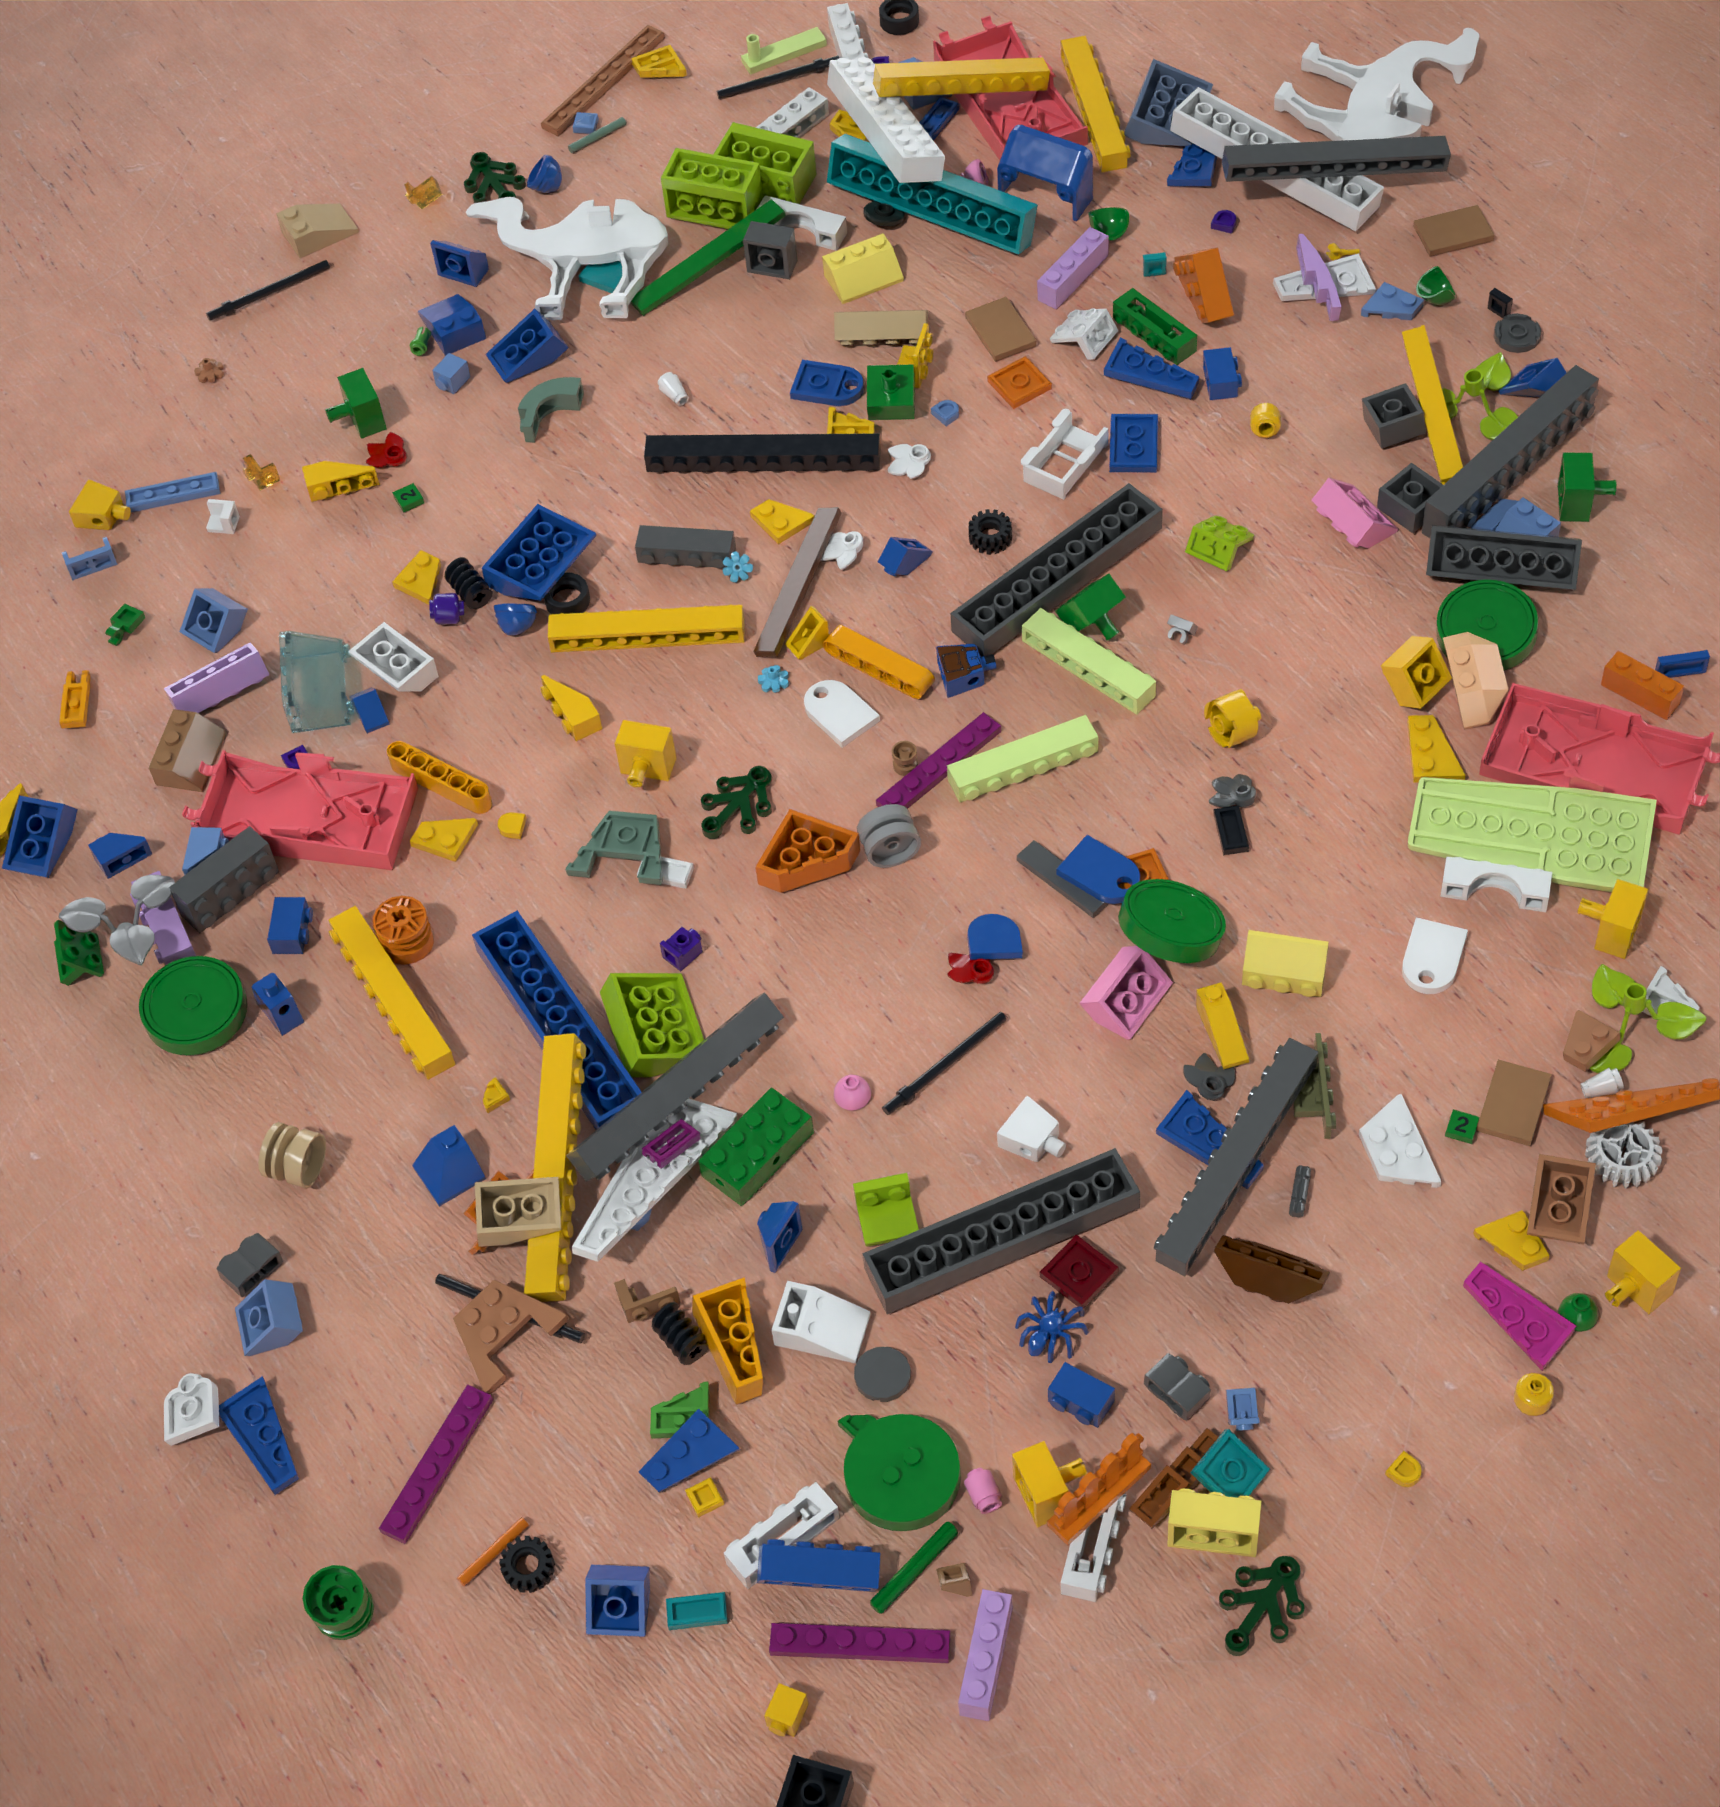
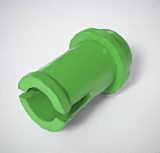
M419 327L415 339L410 342V350L417 356L426 353L428 349L427 343L431 337V331L428 328H425L422 334L423 327Z

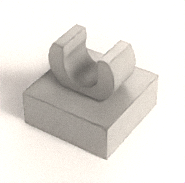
M1172 614L1167 622L1172 627L1168 632V638L1173 640L1176 633H1181V644H1185L1188 641V634L1195 636L1198 626L1193 622Z

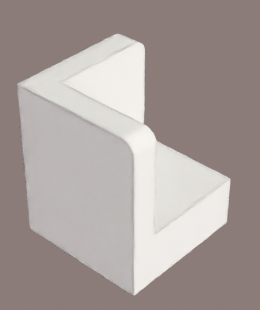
M208 499L207 506L211 515L206 526L207 531L234 534L240 517L235 501Z

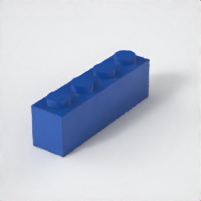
M768 1539L767 1544H762L759 1547L757 1583L875 1592L879 1589L880 1553L872 1552L873 1548L868 1546H855V1551L843 1550V1545L826 1544V1548H814V1543L796 1542V1546L785 1545L784 1540Z

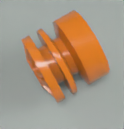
M401 895L391 897L379 905L372 918L373 927L379 942L392 962L407 965L424 959L433 947L434 936L426 909L422 903L413 897Z

